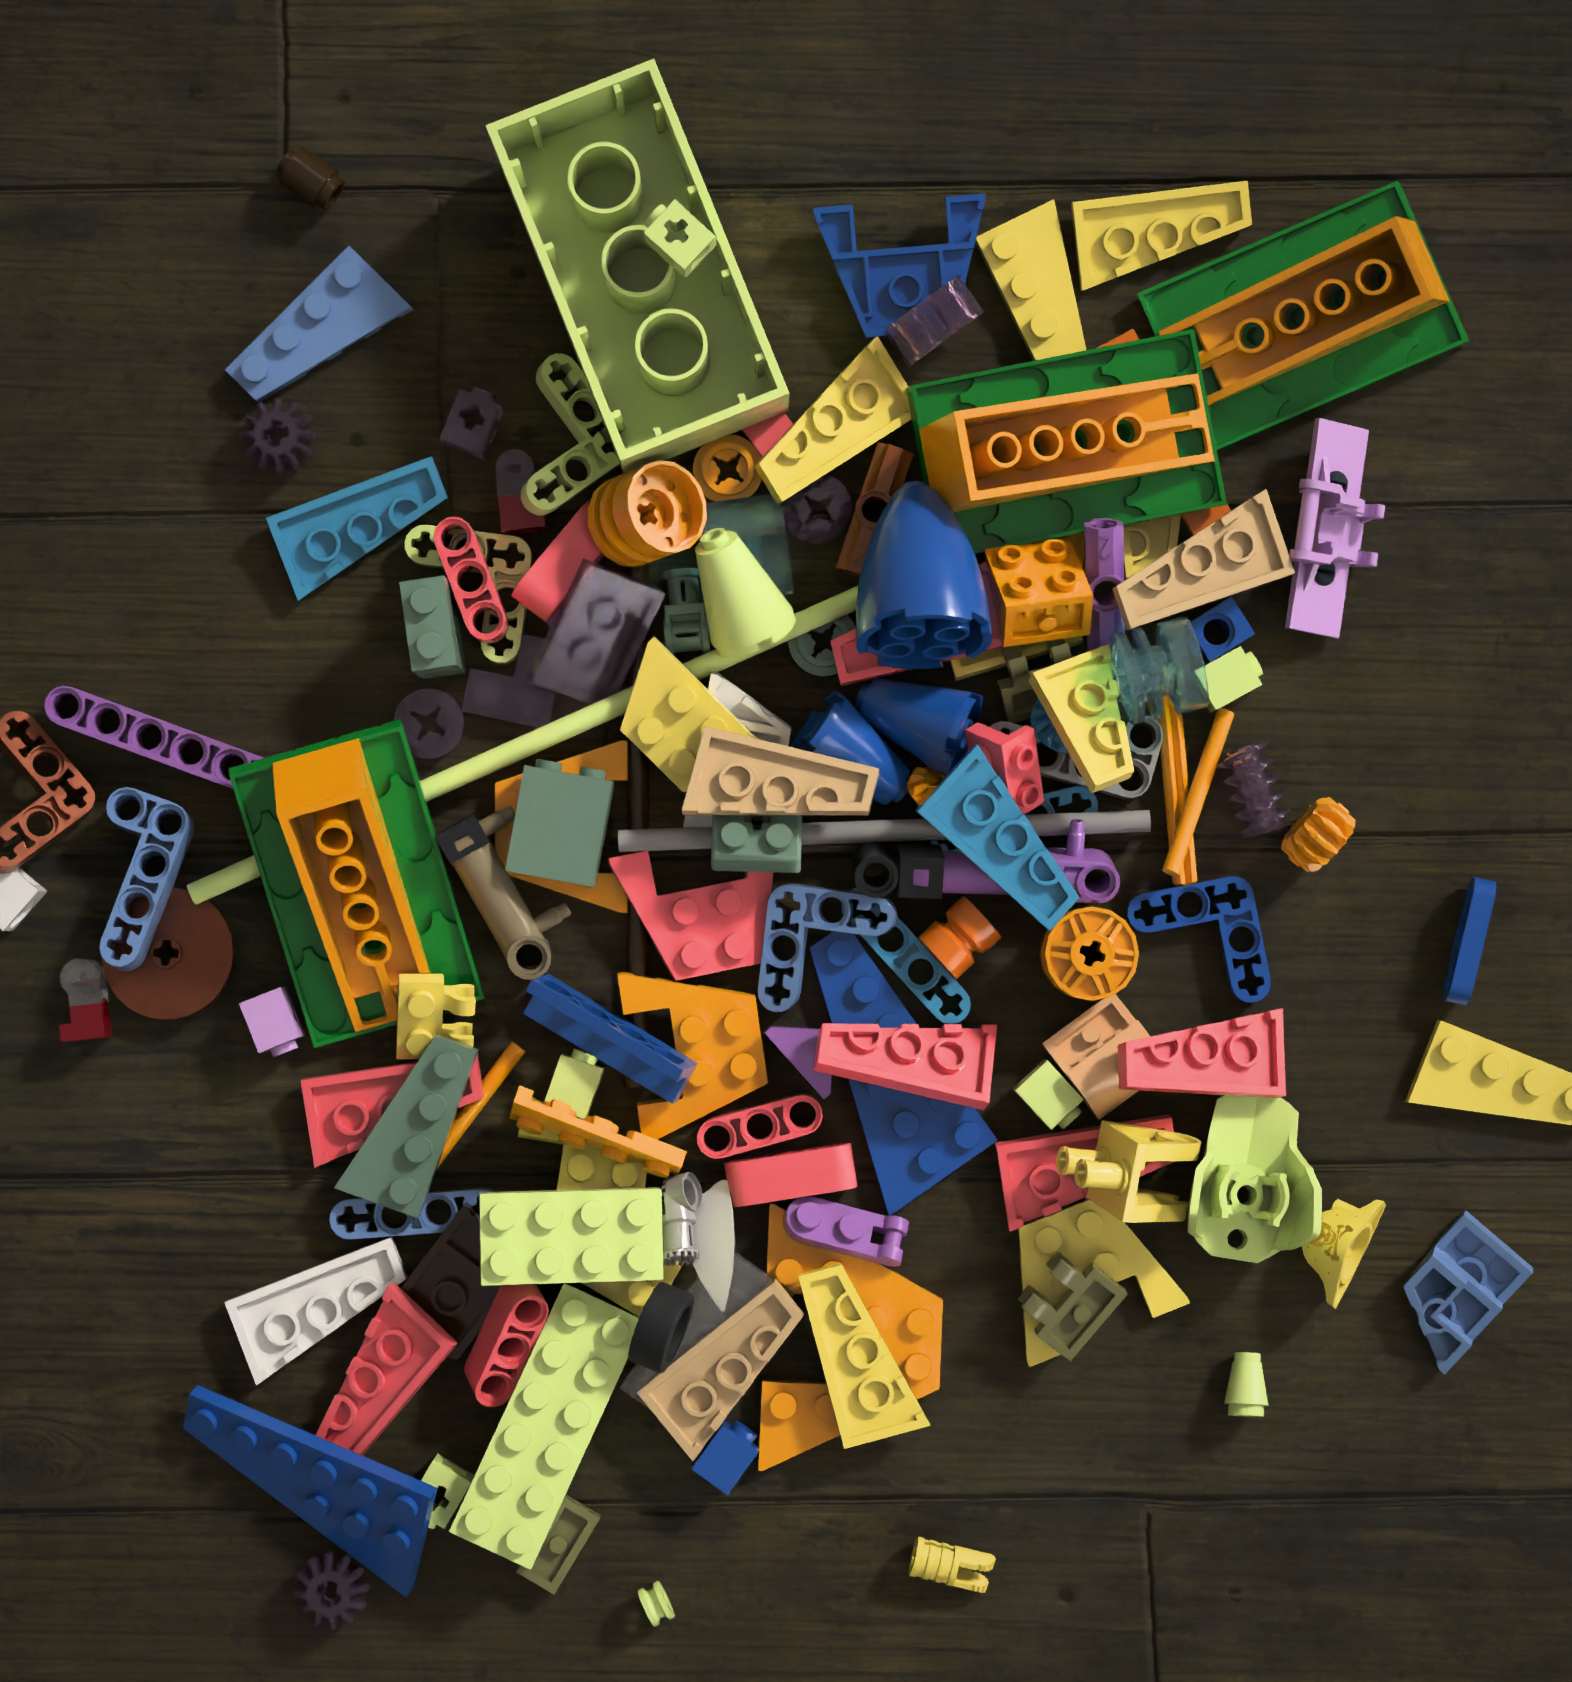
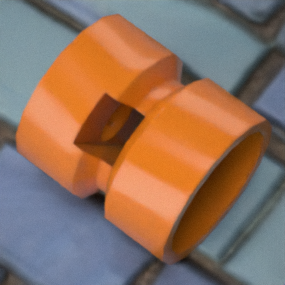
M965 896L959 898L946 912L948 921L945 924L934 921L917 937L956 980L974 964L972 954L974 951L984 953L1002 938L992 924Z

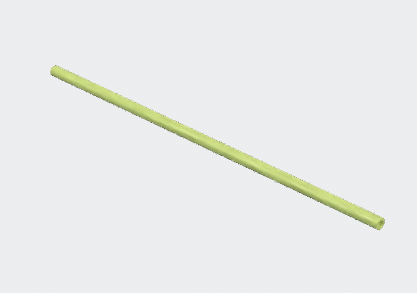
M858 586L795 613L796 622L792 630L775 644L772 643L771 638L757 643L760 651L740 657H723L714 649L683 663V665L698 680L710 676L711 671H722L856 611ZM634 686L421 780L426 802L625 714ZM254 855L188 884L187 889L195 905L260 877Z

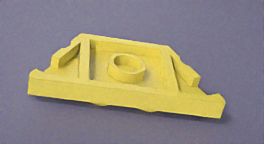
M654 636L647 644L620 731L684 793L688 789L705 726L758 738Z

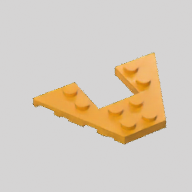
M770 1203L766 1286L774 1279H777L788 1294H803L798 1274L841 1263L915 1398L919 1399L939 1390L943 1299L881 1264L793 1240L786 1233L783 1226V1216L786 1210L775 1203ZM762 1380L758 1471H764L840 1435L826 1382Z

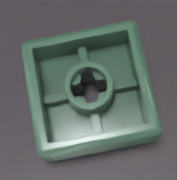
M802 815L712 816V870L800 872ZM762 821L761 830H753L752 822Z

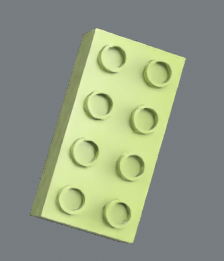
M654 59L485 125L495 155L623 473L658 460L665 461L789 411L788 388ZM674 199L716 236V246L687 278H684L645 242L644 232L647 229L644 223L648 216L661 204L667 208ZM682 228L679 232L670 229L668 231L669 243L676 239L682 243L685 242V229Z

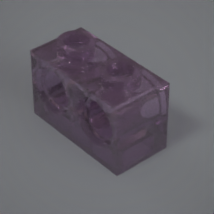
M956 276L886 327L884 333L910 368L979 318L984 311L960 277Z

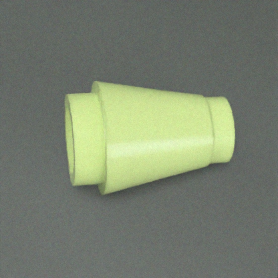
M1234 1352V1361L1232 1362L1224 1404H1228L1229 1416L1264 1417V1406L1269 1405L1260 1353Z

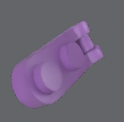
M813 1196L796 1198L788 1206L783 1216V1226L786 1233L799 1243L886 1266L896 1267L901 1265L903 1250L900 1249L901 1239L907 1236L909 1221L905 1218L892 1215L884 1216ZM872 1231L884 1234L882 1245L870 1243Z

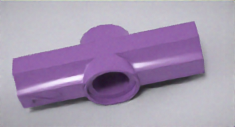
M1099 518L1084 523L1085 576L1093 593L1090 635H1086V652L1109 644L1111 656L1114 657L1119 653L1125 652V625L1113 590L1108 594L1101 595L1095 593L1094 589L1097 584L1103 581H1112L1115 583V586L1124 581V531L1122 521Z

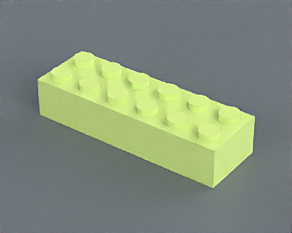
M563 1284L449 1530L450 1533L523 1567L532 1569L626 1364L632 1336L639 1320L638 1316L571 1285Z

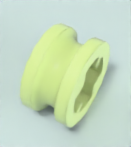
M659 1581L653 1583L651 1590H645L644 1588L638 1590L642 1606L654 1627L660 1625L659 1621L663 1617H667L669 1620L675 1618L669 1598Z

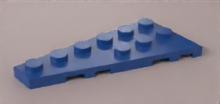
M833 931L810 947L832 1023L878 1024L880 1028H899L901 1024H916L854 934ZM848 1079L888 1215L894 1214L998 1141L976 1108Z
M197 1385L188 1398L183 1424L184 1430L404 1597H408L415 1585L437 1487Z

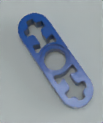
M1473 876L1468 884L1444 981L1443 1001L1467 1006L1469 1003L1495 900V881Z

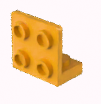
M1070 538L1049 539L1022 545H1006L985 550L984 558L1001 600L999 636L1003 647L1090 635L1093 593Z

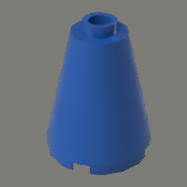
M875 678L871 684H863L857 696L855 707L860 709V714L874 729L934 771L946 777L967 753L965 729L973 725L972 717L978 720L981 719L984 699L982 695L974 692Z
M832 691L822 700L829 706L823 713H817L813 710L798 731L790 747L879 768V777L873 801L883 805L888 804L891 800L896 803L899 802L908 791L907 777L910 769L849 700L838 691Z

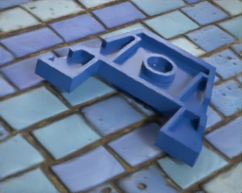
M985 193L945 197L948 243L857 251L853 205L813 208L814 219L865 339L877 336L880 338L954 331L985 205Z

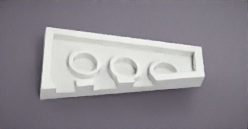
M393 1237L224 1302L256 1385L381 1298L389 1284L395 1282L399 1285L408 1278Z

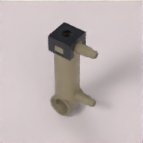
M507 807L502 811L494 812L482 820H479L474 812L436 833L435 838L464 884L507 960L510 970L522 979L532 980L539 978L547 972L551 964V949L542 933L561 923L563 919L571 915V911L566 903H562L533 918L510 875L505 871V866L489 838L491 834L506 827L509 822L514 820L515 811L512 807ZM527 944L535 945L541 950L542 958L536 965L524 966L517 960L516 953L518 949Z

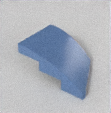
M1466 1210L1432 1247L1403 1286L1409 1302L1414 1307L1419 1318L1422 1332L1427 1337L1436 1357L1437 1366L1444 1375L1472 1346L1473 1340L1498 1315L1503 1308V1304L1529 1278L1534 1269Z

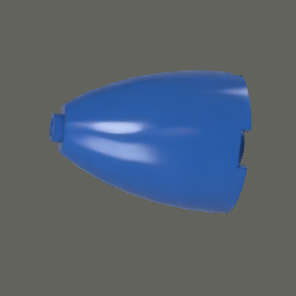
M920 481L905 483L901 489L893 494L882 511L864 556L856 605L857 650L859 653L869 652L876 655L879 665L900 669L943 667L942 659H948L966 653L967 657L974 658L983 653L992 642L989 604L982 573L974 550L957 517L935 489L928 487L926 483Z

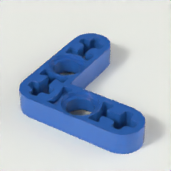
M1230 876L1139 894L1128 902L1125 909L1126 920L1134 930L1141 933H1151L1216 920L1231 993L1240 1001L1252 1003L1262 1000L1268 994L1271 987V978L1254 893L1251 885L1245 879ZM1233 883L1235 890H1243L1244 898L1237 901L1238 908L1232 909L1230 902L1213 904L1217 913L1209 914L1210 899L1205 891V887L1212 886V896L1226 893L1228 891L1227 885ZM1185 892H1193L1201 900L1200 912L1191 918L1183 916L1177 908L1178 898ZM1169 895L1168 909L1174 919L1173 922L1166 923L1167 914L1151 917V925L1145 926L1143 919H1135L1134 911L1141 909V901L1147 900L1149 907L1162 906L1165 904L1161 896ZM1245 927L1252 933L1253 944L1247 951L1237 952L1230 946L1229 935L1234 928ZM1257 954L1258 964L1249 963L1252 976L1260 977L1261 985H1257L1254 988L1255 994L1249 996L1247 989H1239L1238 981L1245 979L1244 967L1239 965L1234 968L1232 959H1248Z

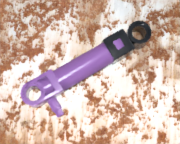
M1072 819L1070 821V830L1067 834V847L1046 849L1049 850L1080 898L1076 903H1106L1117 894L1120 887V876L1108 854L1099 849H1084V822L1081 819ZM865 843L857 848L851 859L855 884L859 891L868 897H884L891 893L894 888L898 898L942 899V893L1008 895L961 851H942L941 845L898 843L894 857L890 849L881 843ZM872 863H881L886 866L884 872L876 877H869L863 873L865 868ZM1094 869L1105 870V875L1100 881L1096 883L1085 881L1086 875Z

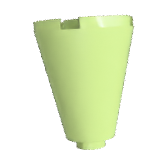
M716 528L702 535L700 538L701 542L695 548L710 641L714 649L716 648L718 654L723 657H740L760 651L757 643L771 638L773 644L781 640L792 630L796 622L790 603L736 532L725 531L724 528Z

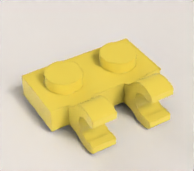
M399 974L396 1059H420L437 1034L473 1047L472 1023H442L443 1010H448L458 1016L475 1015L476 998L474 997V985H444V974Z

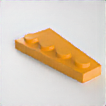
M519 1085L509 1117L517 1121L516 1127L537 1135H541L542 1130L560 1135L559 1142L577 1149H584L585 1144L601 1149L600 1155L614 1162L626 1163L628 1158L644 1164V1171L658 1177L668 1178L669 1173L677 1175L681 1170L687 1151L636 1131L629 1130L626 1137L617 1134L619 1127L609 1120L598 1116H585L584 1120L576 1117L577 1113L571 1109V1105L555 1099L551 1102L544 1101L541 1104L531 1100L533 1090Z

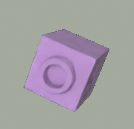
M287 986L276 988L239 1003L258 1053L270 1050L273 1057L282 1055L298 1048L295 1040L306 1036Z

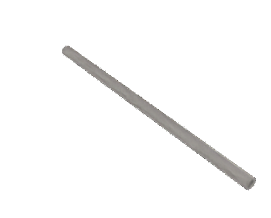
M1149 810L1025 815L1038 836L1067 835L1072 819L1083 820L1085 834L1150 832L1151 830ZM924 818L802 823V845L947 840ZM752 825L753 830H761L762 825ZM712 827L618 830L619 852L711 849Z

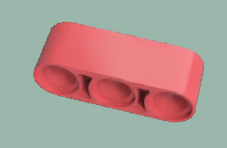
M589 500L577 511L512 592L511 596L545 623H548L604 557V554L594 543L588 526Z
M445 518L435 528L433 535L434 543L465 625L470 634L480 642L487 644L496 643L503 639L507 633L509 622L477 535L469 523L462 518ZM455 528L465 530L467 541L459 550H449L445 547L444 539L448 531ZM472 569L479 570L483 575V582L480 588L473 592L462 590L460 579L463 573ZM488 610L497 613L499 623L494 631L484 634L476 629V618L480 613Z
M800 1093L718 1115L706 1120L700 1126L697 1134V1144L701 1152L706 1156L718 1159L808 1135L816 1131L820 1126L823 1118L822 1107L819 1101L812 1095ZM798 1102L810 1103L815 1109V1118L807 1126L796 1125L790 1118V1110ZM755 1114H765L773 1123L771 1133L764 1138L754 1137L747 1129L748 1120ZM719 1125L728 1130L730 1142L725 1148L715 1150L706 1144L704 1134L711 1126Z
M851 1143L826 1145L738 1159L724 1163L732 1207L831 1193L858 1187Z
M537 1284L500 1286L465 1363L464 1372L471 1389L479 1403L486 1407L502 1405L512 1396L549 1313L548 1304Z

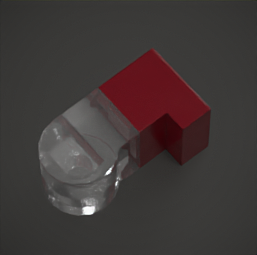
M89 958L70 960L64 965L60 973V982L62 988L68 993L71 1023L59 1025L60 1042L112 1037L108 989L103 967L99 962Z

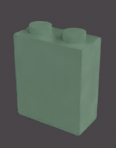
M443 575L399 582L412 672L422 679L466 673L457 604L448 579Z
M536 759L535 767L524 765L505 871L596 888L615 783L605 780L606 771L580 767L579 775L561 772L562 763Z

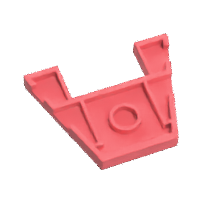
M648 851L607 858L612 872L616 875L630 904L634 907L647 930V934L675 981L761 963L767 905L771 894L774 872H744L745 878L657 895Z

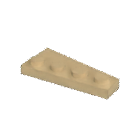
M1267 489L1253 496L1113 587L1112 589L1126 630L1295 574Z
M705 726L682 807V814L869 815L879 777V768Z
M774 1279L673 1360L664 1373H657L638 1388L636 1393L689 1458L694 1461L707 1441L726 1419L732 1408L754 1382L757 1375L801 1320L804 1313L777 1279Z

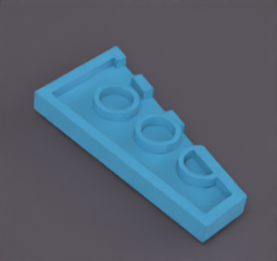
M975 743L915 811L1050 931L1080 897L1034 831L1025 814L1022 813L1001 778L986 759L987 757L979 745Z

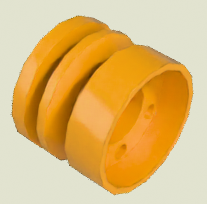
M662 460L643 465L604 481L594 491L588 506V526L594 543L605 557L620 566L638 567L691 548L701 537L707 521L706 500L699 483L685 468L675 462Z
M1091 906L1067 911L1050 931L1046 930L1042 936L1039 955L1042 970L1053 987L1067 996L1094 1001L1109 998L1127 986L1136 972L1139 950L1136 935L1123 918L1111 910ZM1094 941L1097 943L1096 951L1102 954L1100 961H1091L1089 966L1084 964L1085 956L1079 953L1081 946H1090Z

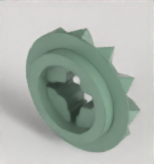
M845 615L811 630V632H817L822 635L834 625L832 641L855 629L856 626L852 619ZM809 633L802 634L788 641L792 658L805 672L820 677L838 674L833 651L824 649L821 654L818 653L815 658L812 657L815 652L816 642Z

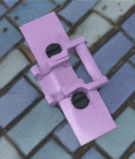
M1315 418L1307 478L1300 479L1299 493H1302L1295 548L1290 549L1289 552L1291 563L1294 564L1295 574L1292 575L1285 623V628L1335 639L1339 638L1349 567H1377L1378 553L1360 550L1364 523L1374 519H1384L1385 505L1365 504V500L1359 498L1369 430Z

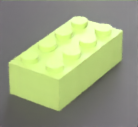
M659 1187L479 1192L481 1286L664 1280L662 1189Z

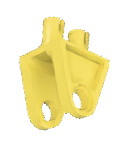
M1102 1120L1096 1149L1087 1150L1062 1146L1057 1153L1056 1168L1061 1175H1074L1075 1183L1079 1188L1088 1187V1199L1122 1222H1180L1186 1219L1189 1202L1178 1201L1179 1196L1137 1188L1140 1172L1145 1169L1146 1162L1197 1161L1201 1141L1181 1133Z

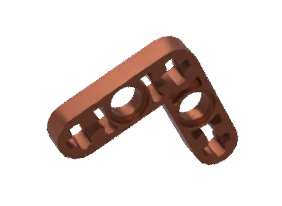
M11 711L0 719V749L34 787L41 798L0 827V845L2 847H6L15 841L17 833L13 829H17L22 839V842L15 846L12 851V860H9L6 856L0 857V874L15 871L84 820L90 814L95 802L94 790L35 719L22 711ZM9 725H12L15 729H19L22 726L26 729L23 738L30 748L34 746L35 742L40 744L33 748L26 758L22 754L25 753L27 746L18 737L10 740L7 737L10 730ZM40 756L50 757L56 762L58 771L50 777L40 776L33 768V761ZM64 775L69 778L64 784V788L69 794L75 796L80 793L83 796L80 804L81 808L75 804L69 807L64 804L67 794L60 785L55 791L50 789L56 786ZM34 815L44 816L50 821L52 830L45 836L33 835L27 828V820Z

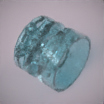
M1187 617L1157 623L1155 628V645H1150L1145 632L1140 627L1132 631V648L1123 631L1111 635L1110 669L1113 680L1117 681L1119 691L1117 698L1122 703L1127 718L1132 725L1144 723L1145 704L1153 720L1161 719L1163 717L1164 697H1168L1171 706L1178 715L1208 707L1209 692L1205 666L1195 631Z

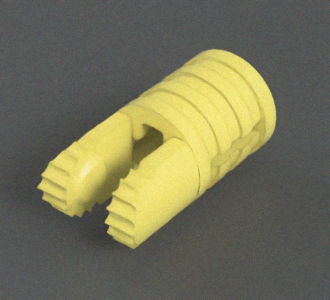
M917 1536L911 1554L908 1574L911 1577L917 1576L924 1580L930 1579L937 1583L942 1582L949 1586L985 1593L989 1583L988 1579L981 1575V1573L972 1572L971 1570L990 1572L993 1569L996 1558L989 1553L957 1545L951 1546L943 1542L938 1543L935 1540H926L923 1537Z

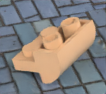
M1114 994L1109 998L1100 1000L1042 1044L1071 1082L1073 1088L1084 1099L1083 1101L1100 1120L1139 1091L1119 1089L1118 1044L1150 1037V1035L1141 1023L1132 1016L1118 996Z

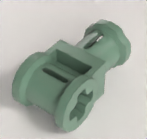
M679 568L662 572V579L667 580L669 605L664 606L665 647L673 655L678 652L702 651L705 654L711 651L704 602L700 603L698 578L700 576L698 568ZM682 583H685V594H686V601H685V602L682 601V592H681V584H682ZM697 635L694 637L677 638L678 636Z

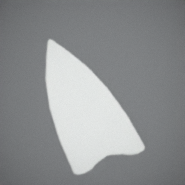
M720 1180L703 1193L702 1206L698 1211H695L696 1224L692 1225L694 1250L699 1251V1259L693 1263V1266L712 1300L724 1312L733 1274L735 1237L733 1208L728 1181Z

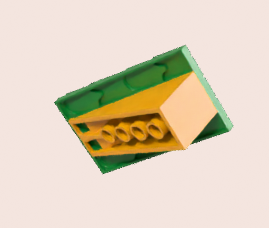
M1395 181L1137 293L1155 336L1194 329L1217 451L1470 342L1399 181Z
M1194 329L915 384L906 388L923 481L928 487L935 489L953 511L963 527L975 555L985 553V550L988 548L1022 545L1084 533V523L1090 522L1093 519L1110 518L1122 521L1123 526L1221 507L1227 504Z
M401 719L384 723L381 726H373L342 735L336 739L332 738L297 748L294 751L290 750L253 761V763H245L229 768L230 780L314 1048L396 1025L399 974H444V985H474L476 1001L485 999L478 970L441 849L435 838V828Z

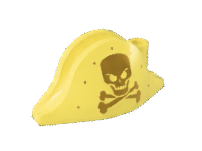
M1337 1199L1331 1210L1322 1212L1319 1237L1302 1246L1305 1259L1320 1275L1324 1283L1327 1303L1334 1309L1338 1306L1369 1245L1386 1204L1384 1201L1374 1200L1366 1206L1357 1208Z

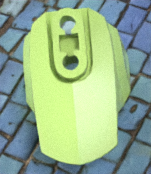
M1224 1095L1216 1101L1204 1157L1194 1174L1187 1219L1188 1233L1194 1236L1196 1242L1211 1256L1259 1263L1279 1251L1294 1250L1306 1245L1320 1235L1322 1188L1316 1178L1314 1169L1307 1163L1297 1148L1299 1112L1281 1097L1264 1098ZM1243 1186L1248 1190L1249 1197L1246 1202L1241 1204L1237 1198V1192ZM1239 1229L1238 1231L1243 1239L1242 1243L1238 1247H1231L1228 1243V1235L1231 1231Z

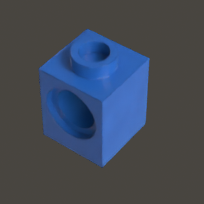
M1231 596L1181 628L1186 635L1181 641L1194 661L1201 659L1204 665H1207L1253 636L1255 632ZM1216 622L1224 628L1225 640L1221 645L1210 644L1205 639L1203 630L1206 623Z
M724 1420L692 1462L691 1469L728 1495L759 1452V1445L754 1442L757 1435L737 1420H735L733 1425Z

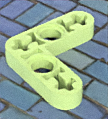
M561 353L548 356L538 367L536 383L576 438L578 444L533 474L522 486L520 494L524 507L530 513L539 516L552 513L620 465L615 451L614 453L609 452L605 454L601 448L605 441L607 443L611 442L606 428L604 427L600 432L598 431L593 437L588 433L593 431L600 422L603 423L583 371L570 356ZM562 369L566 374L564 379L553 382L549 375L553 370L559 371ZM576 386L579 391H576L565 401L563 398L564 394L567 391L570 392ZM585 401L589 403L594 410L593 421L583 422L579 420L573 412L574 402ZM578 460L582 462L587 469L586 479L583 481L571 479L566 472L565 465L567 461ZM556 479L560 486L548 496V500L543 498L538 501L534 496L537 489L545 488Z
M419 525L411 529L404 542L408 557L418 565L444 569L437 550H429L427 557L422 558L420 551L413 548L414 542L422 541L424 534H430V540L434 543L433 535L437 526ZM455 528L448 531L445 535L453 536L448 547L449 550H457L458 545L467 539V533L463 529ZM474 531L486 562L489 558L488 541L496 542L494 550L497 552H509L511 545H517L518 552L525 555L524 561H517L515 568H508L506 560L500 558H492L494 566L489 567L498 592L504 588L515 589L533 564V554L529 545L522 538L516 536ZM475 569L466 571L471 573L482 574L479 570ZM521 603L518 604L514 611L506 613L508 621L518 619L517 627L513 628L509 625L506 633V638L513 642L512 649H505L503 656H497L494 647L481 642V649L484 655L494 663L508 664L514 661L520 654L527 610ZM484 611L482 633L484 634L491 633L498 626V624L491 625V618L493 616L498 618L497 613L494 611Z

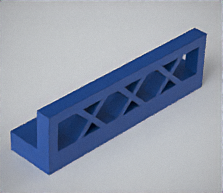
M550 974L531 980L526 991L533 996L523 1014L673 1104L678 1101L698 1063Z

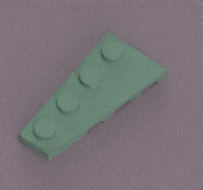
M438 1034L434 1036L334 1188L419 1218L479 1049Z

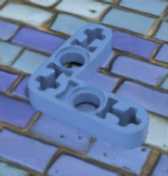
M785 884L776 888L770 894L767 905L758 984V998L761 1004L767 1010L783 1012L798 1002L802 987L808 928L880 936L890 931L896 924L898 916L894 903L885 896L873 898L861 892L816 886ZM788 892L793 893L794 901L800 902V909L793 910L790 915V924L798 923V931L789 927L775 928L776 921L779 923L785 922L786 908L779 906V899L786 898ZM828 897H835L844 905V915L838 922L827 921L821 913L822 903ZM852 899L859 900L857 910H871L874 908L875 903L880 904V912L887 913V920L879 922L878 927L875 928L872 927V919L857 917L855 918L856 926L850 925L854 914ZM780 935L790 937L796 945L795 955L790 960L779 959L773 951L774 940ZM771 965L777 968H794L793 974L785 973L783 976V988L790 990V996L782 998L780 1003L776 1002V995L769 993V987L776 985L779 979V971L770 972Z

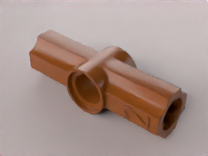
M877 442L835 569L860 578L864 556L872 532L877 524L866 520L863 516L862 508L870 501H879L884 506L887 505L893 494L904 485L914 456L913 453L890 444Z

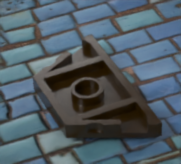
M464 1203L401 1286V1289L458 1342L456 1347L447 1356V1358L457 1360L481 1330L501 1286H481L480 1222L469 1203Z

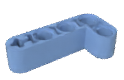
M124 787L114 791L108 798L106 805L107 814L119 828L139 836L140 840L103 932L99 949L105 962L120 971L128 972L137 969L146 959L193 837L194 823L190 815L178 804L134 788ZM130 800L139 801L140 811L138 815L132 820H121L119 813L122 805ZM170 815L181 816L182 824L179 831L173 835H163L161 832L163 820ZM154 856H163L166 861L164 871L155 877L147 876L145 872L147 861ZM139 897H147L150 903L147 914L142 918H131L129 907L132 901ZM123 922H126L135 929L141 930L140 934L137 935L133 931L128 932L122 927ZM127 941V944L133 948L130 955L122 954L120 957L114 951V947L116 944L124 945Z

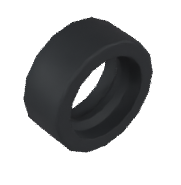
M660 1282L654 1288L635 1327L628 1352L629 1361L657 1373L665 1372L676 1355L688 1327L694 1306L693 1294L664 1282Z

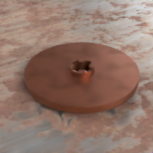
M173 888L142 965L132 971H120L105 962L102 957L104 974L116 997L134 1012L157 1020L183 1019L207 1008L219 997L226 987L234 966V939L225 917L210 901L206 900L195 905L188 890ZM139 897L132 901L129 907L131 918L138 919L147 914L150 907L147 897ZM126 922L122 924V927L128 932L133 931L137 935L141 932V930L133 928ZM127 941L124 945L116 944L114 947V951L120 957L122 954L130 955L133 949L127 944ZM171 942V947L178 950L179 955L178 958H171L169 965L166 966L165 960L159 958L158 953L159 950H166L167 944Z

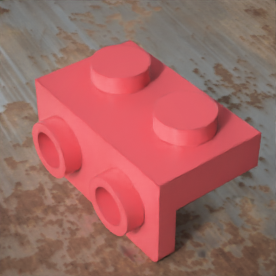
M977 722L965 729L967 752L975 743L979 745L987 757L986 759L1001 778L1023 814L1030 812L1043 803L1044 796L1034 728L1025 725L1007 735Z

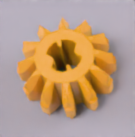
M1330 797L1320 798L1313 805H1310L1299 816L1297 821L1291 825L1290 830L1284 835L1281 850L1288 855V859L1297 867L1300 866L1307 872L1318 871L1334 855H1337L1341 847L1346 844L1347 839L1353 834L1356 820L1339 802L1336 803Z

